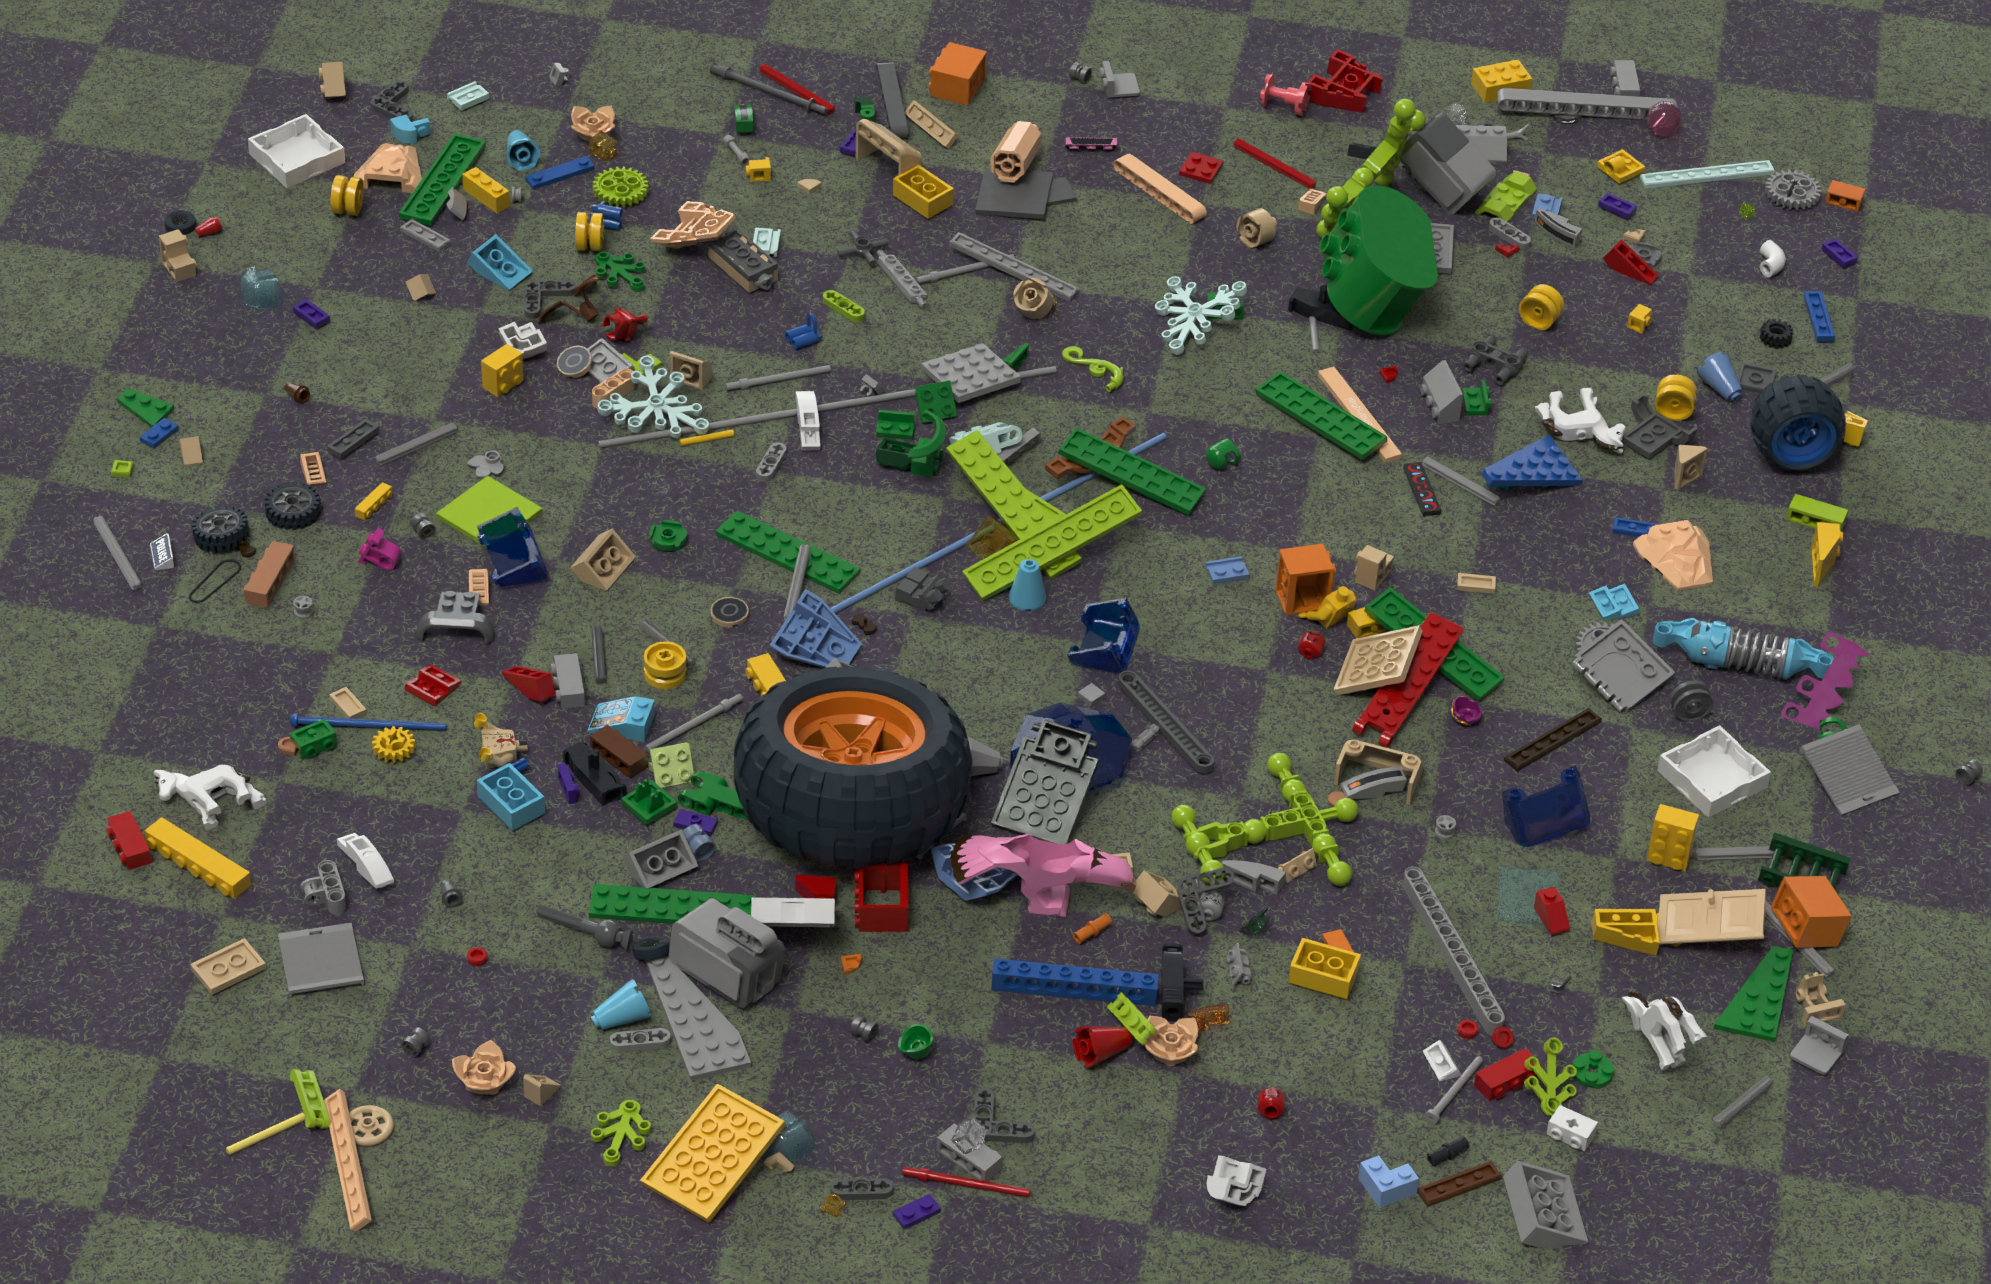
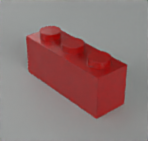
M131 811L107 817L108 826L105 827L108 838H113L112 845L115 851H119L118 856L121 864H125L128 871L151 864L150 849Z
M1524 1048L1476 1072L1474 1086L1489 1102L1496 1098H1502L1512 1090H1518L1524 1085V1081L1528 1077L1535 1076L1538 1079L1536 1073L1526 1069L1524 1064L1525 1060L1533 1055Z

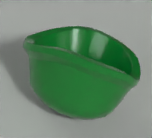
M913 1024L902 1033L898 1041V1048L911 1059H923L933 1049V1034L927 1026Z

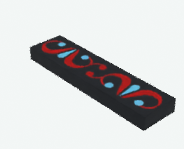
M1422 462L1404 464V472L1422 516L1441 515V508Z

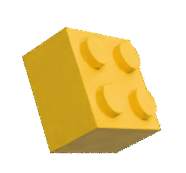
M506 344L481 360L482 388L499 397L503 393H507L514 386L521 384L524 380L522 353Z

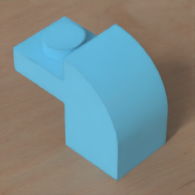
M407 115L390 119L391 132L400 142L417 143V138L431 134L428 118L411 122Z

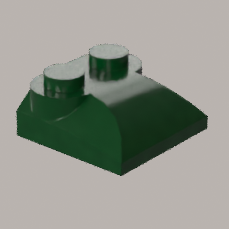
M884 438L876 448V461L883 467L895 466L899 470H908V468H911L912 458H907L909 450L917 445Z

